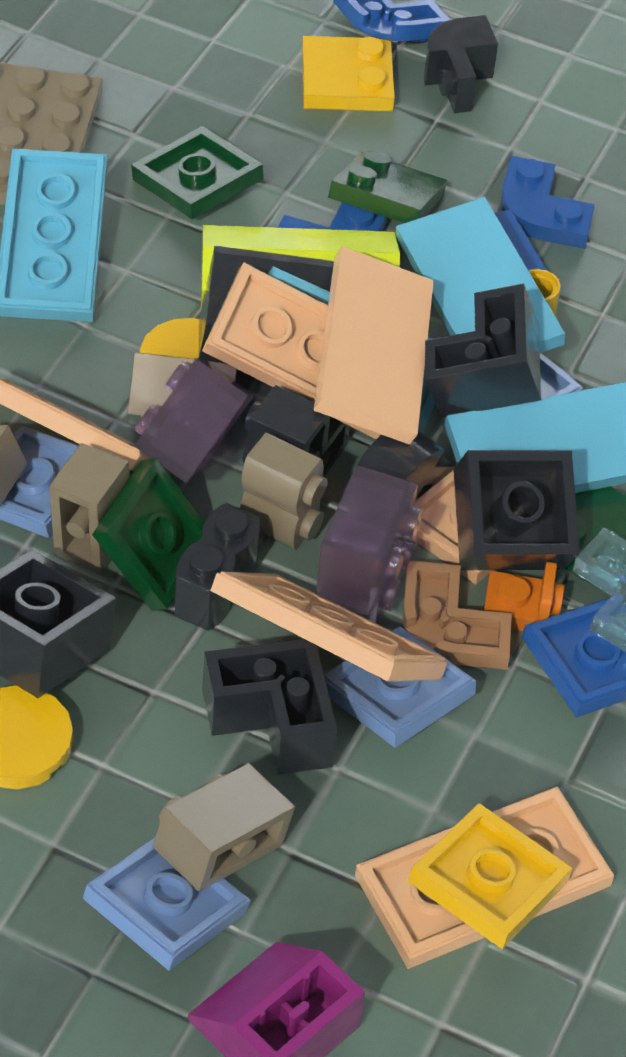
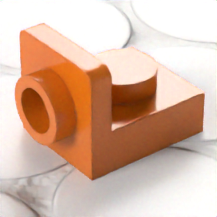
M546 562L543 579L490 571L483 611L512 613L511 630L522 632L525 625L547 619L549 614L559 615L563 600L564 584L555 583L557 563Z

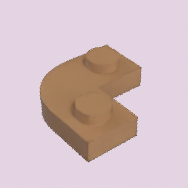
M408 560L403 605L404 629L454 665L507 670L510 657L512 613L458 608L461 565Z

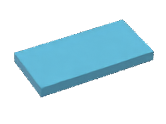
M12 148L0 249V317L93 322L107 174V154Z
M485 197L396 226V238L416 274L434 280L432 303L450 336L475 331L474 293L524 283L539 325L540 353L565 345V332Z
M626 382L544 397L534 402L484 411H469L447 415L444 426L457 463L467 450L572 451L575 493L626 483Z

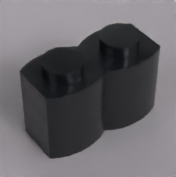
M228 503L219 506L209 515L202 528L201 540L188 547L178 561L175 584V617L207 631L219 625L226 618L233 602L210 590L217 573H255L260 534L259 516Z

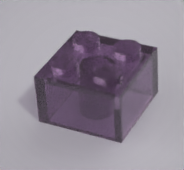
M195 358L192 364L188 361L180 363L165 385L172 393L162 406L159 404L154 406L152 404L134 429L141 435L134 446L150 458H157L163 467L186 483L196 479L254 397L253 393L207 360Z
M358 465L356 466L321 543L316 594L376 624L383 609L393 610L401 586V581L396 580L400 570L407 571V564L414 560L417 549V542L410 539H413L416 535L423 511L422 508L415 506L418 484Z

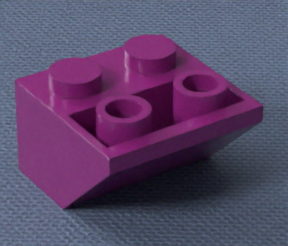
M276 942L188 1014V1020L225 1057H325L360 1027L365 991L322 951Z

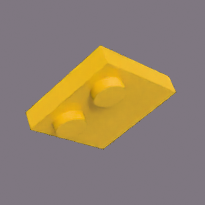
M303 36V108L393 112L395 97L391 40L374 37Z
M478 803L412 866L408 882L496 946L503 949L567 884L573 868Z

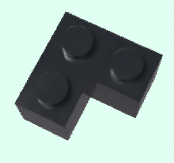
M524 283L474 293L475 331L425 340V380L441 418L469 411H484L541 400L539 325Z
M275 385L262 402L259 400L254 402L246 416L244 426L245 429L249 430V435L242 461L245 463V459L262 436L268 433L322 459L324 477L348 445L350 426L333 417L314 411L315 402Z
M306 639L204 652L202 692L212 736L267 729L277 775L333 767L337 725L316 644Z

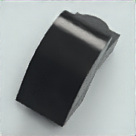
M486 15L448 20L438 25L431 32L428 39L424 84L425 86L438 84L441 95L448 97L454 113L471 112L476 80L493 78L498 42Z
M419 431L410 445L380 435L358 462L342 493L380 521L397 520L398 516L415 502L424 485L437 484L456 465L443 457L445 449Z

